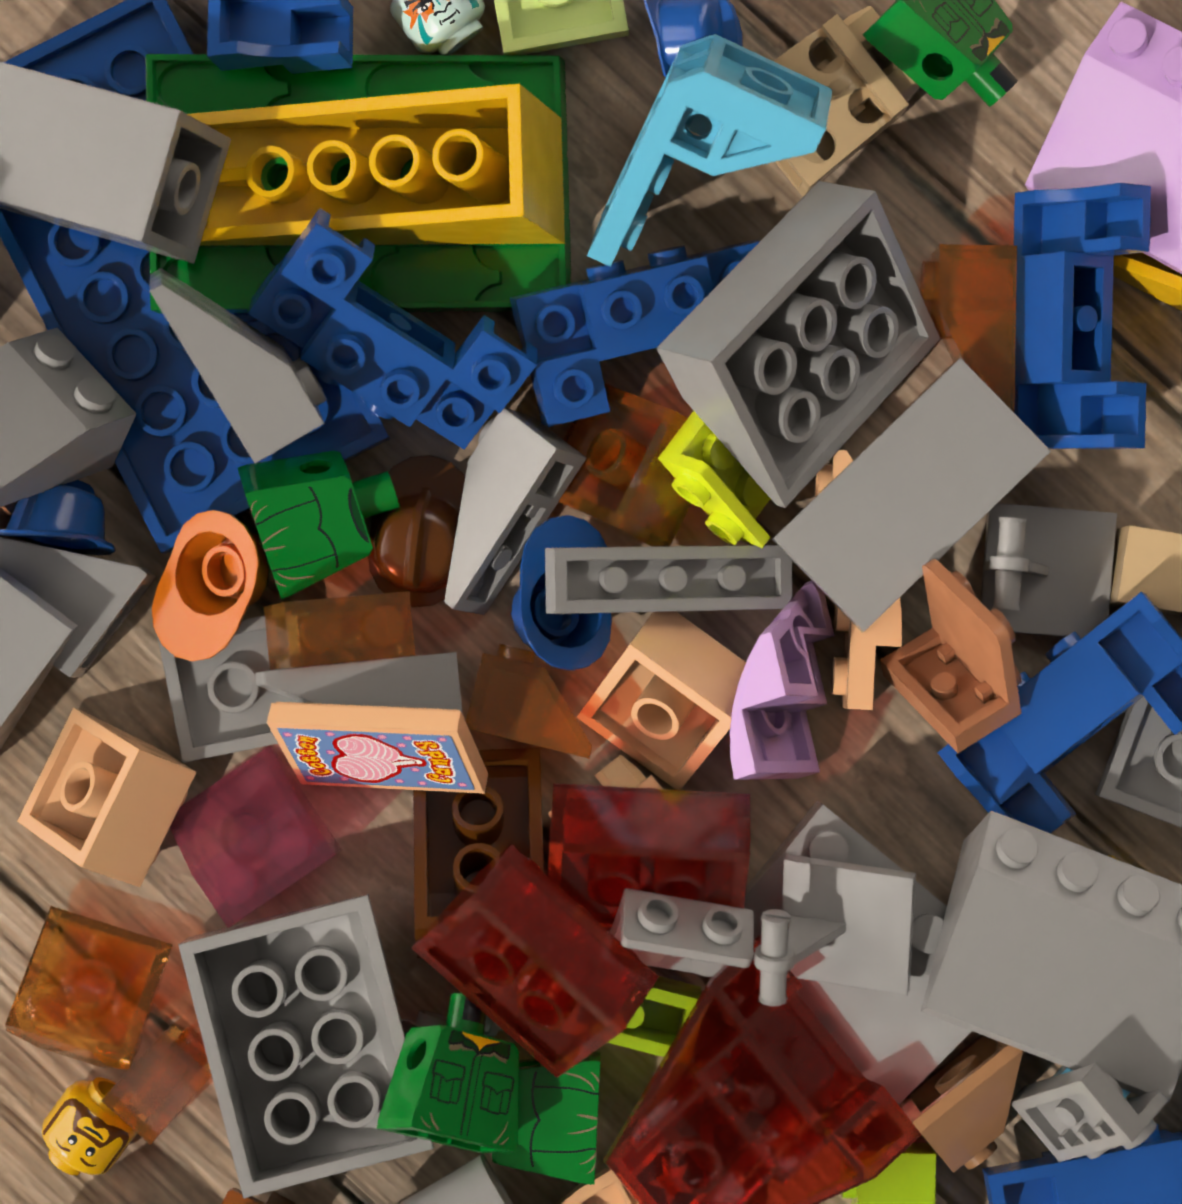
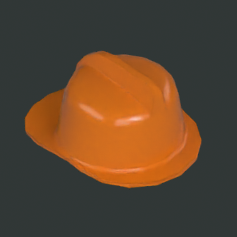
M218 510L197 513L183 525L175 540L172 553L156 588L152 604L153 628L162 646L175 657L194 662L210 659L224 650L238 631L247 608L260 599L267 586L269 566L267 556L259 543V536L249 531L246 525L232 514Z

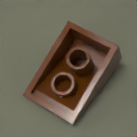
M540 748L478 750L488 772L485 794L413 790L414 930L417 958L546 955Z

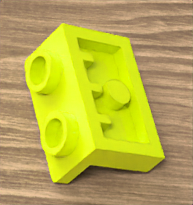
M693 410L658 457L659 461L675 478L671 484L673 489L689 503L701 507L708 515L705 525L723 541L736 545L741 540L763 548L770 539V536L755 519L769 502L770 497Z

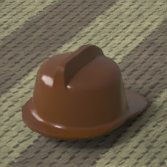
M427 455L410 457L390 469L389 475L400 507L372 516L369 535L373 546V551L368 556L369 571L377 587L394 602L410 607L433 606L445 599L465 482V475L450 461Z

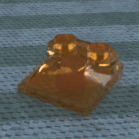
M51 906L6 1020V1031L38 1048L98 1067L130 1070L133 1059L140 1050L143 1032L170 958L173 944Z

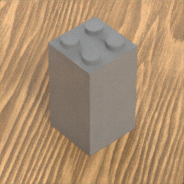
M0 62V209L194 264L231 138L177 109Z

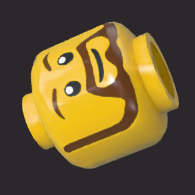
M96 1077L93 1081L79 1080L74 1082L66 1089L42 1124V1136L47 1147L50 1149L48 1156L51 1162L58 1169L69 1175L77 1176L81 1172L90 1175L105 1174L114 1166L138 1132V1118L134 1112L136 1103L133 1097L119 1084L103 1077Z

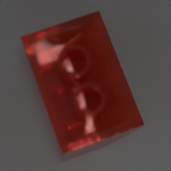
M553 783L546 929L610 932L625 888L744 909L750 860V794Z
M512 844L471 880L411 947L556 1078L623 1032L659 978L640 960L632 949L623 947L621 942L597 922L583 905L575 902L547 877L534 861L526 858Z

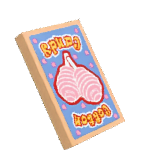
M297 702L271 703L267 724L301 784L485 794L488 772L463 714L458 709Z

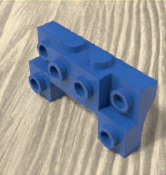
M208 0L207 57L221 71L283 65L291 74L352 68L354 7L348 0Z
M1114 183L1083 188L1032 190L1015 193L1010 409L1050 450L1145 449L1146 383L1111 381L1114 256L1150 252L1151 186Z
M319 208L288 253L268 274L253 295L248 314L302 347L301 360L308 363L315 376L330 385L341 384L362 397L364 404L376 415L385 419H392L394 417L408 427H411L414 421L418 420L465 450L494 410L501 413L537 366V348L526 342L521 350L517 349L494 334L495 321L483 315L455 353V342L358 281L373 260L375 244L365 237L359 245L345 238L329 227L331 215Z
M751 240L688 256L685 245L666 248L648 253L650 265L626 270L624 260L613 261L611 267L602 263L586 268L588 276L586 280L510 297L522 347L528 342L537 348V366L530 376L541 424L550 427L610 412L599 361L657 348L760 241Z
M1142 591L1082 639L1074 631L1055 644L1045 654L1051 663L1034 677L1030 678L1025 671L1020 673L1021 684L1017 685L1021 714L959 753L949 744L937 752L959 781L972 793L988 813L990 811L997 812L1050 834L1075 816L1076 812L1045 773L1143 696L1174 735L1182 733V638L1146 593Z
M1157 1124L1154 1132L1138 1146L1126 1150L1123 1146L1111 1148L1094 1159H1089L1085 1155L1059 1162L1050 1151L1041 1152V1158L982 1168L989 1204H1182V1131L1171 1133L1167 1129L1159 1130Z

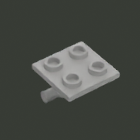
M997 503L987 513L980 602L989 611L993 608L998 609L1007 618L1015 633L1066 637L1076 631L1080 638H1083L1109 617L1117 513Z
M787 854L784 859L782 910H767L761 915L762 943L755 948L754 965L757 969L761 970L759 1001L768 1006L785 1004L787 1000V977L907 996L910 991L916 873Z

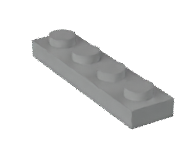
M755 545L545 548L546 613L783 609L792 599V559L778 545H765L763 548Z

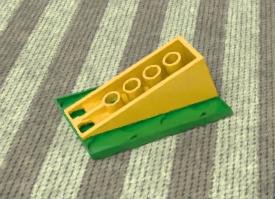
M145 54L147 102L180 110L231 138L195 263L192 264L149 251L150 274L162 268L231 313H248L253 295L268 274L288 253L316 212L321 208L331 215L330 228L356 245H359L364 237L375 244L373 260L358 281L407 312L512 311L510 297L572 283L565 94L566 75L565 60L559 55H353L352 68L291 74L283 65L221 71L207 57V54ZM150 292L151 310L163 313Z

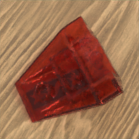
M761 935L754 939V955L755 948L762 943ZM753 957L748 968L725 965L710 978L603 1161L638 1204H819L876 1178L922 1134L883 1085L864 1077L798 995L797 991L803 985L791 971H787V1000L785 1004L768 1006L759 1001L761 970L757 969L754 965Z

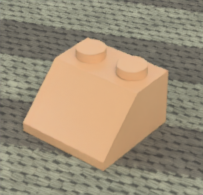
M653 612L576 718L679 792L729 731L732 707L746 662L678 612Z
M73 707L17 822L80 867L141 887L150 866L158 857L160 846L179 808L186 800L188 789L197 772L165 751Z

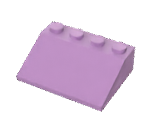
M1121 1L1084 54L1025 186L1029 191L1083 188L1114 183L1151 186L1150 252L1142 253L1182 274V32Z

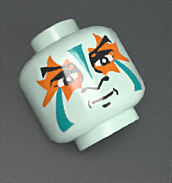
M393 0L390 5V12L393 18L421 53L430 54L438 51L440 55H450L464 46L483 29V26L478 21L485 10L483 0Z

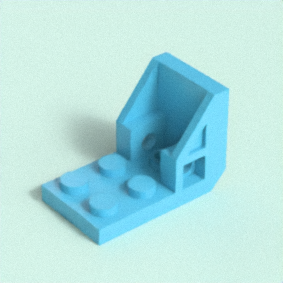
M717 34L681 45L604 207L587 256L611 267L620 246L632 251L647 219L646 213L654 194L659 195L675 159L711 176H716L814 153L827 128L832 89Z

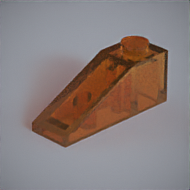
M939 244L932 253V261L922 262L921 296L923 300H931V317L953 363L961 358L1015 413L1017 245Z

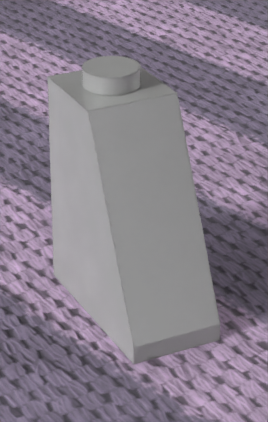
M0 537V568L78 625L54 663V666L70 678L82 677L156 579L157 575L143 567Z

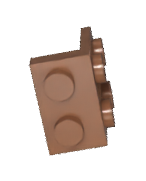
M933 559L922 566L932 628L880 659L883 676L944 740L959 753L1021 714L1017 686L1021 684V675L1013 658L1012 643L1016 639L1015 633L1007 618L998 609L993 608L989 611L976 598L970 583L960 572L953 571L950 573L937 559Z

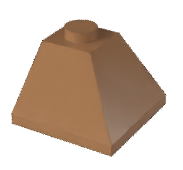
M980 1035L919 1084L899 1104L914 1126L953 1173L963 1165L968 1170L977 1167L997 1149L998 1145L994 1140L1004 1133L1023 1050Z

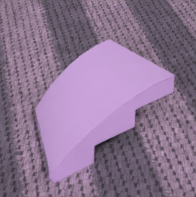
M813 581L806 582L762 632L743 669L732 707L730 725V757L734 780L799 779L820 772L806 710L827 704L813 643L833 637L834 631L825 593Z

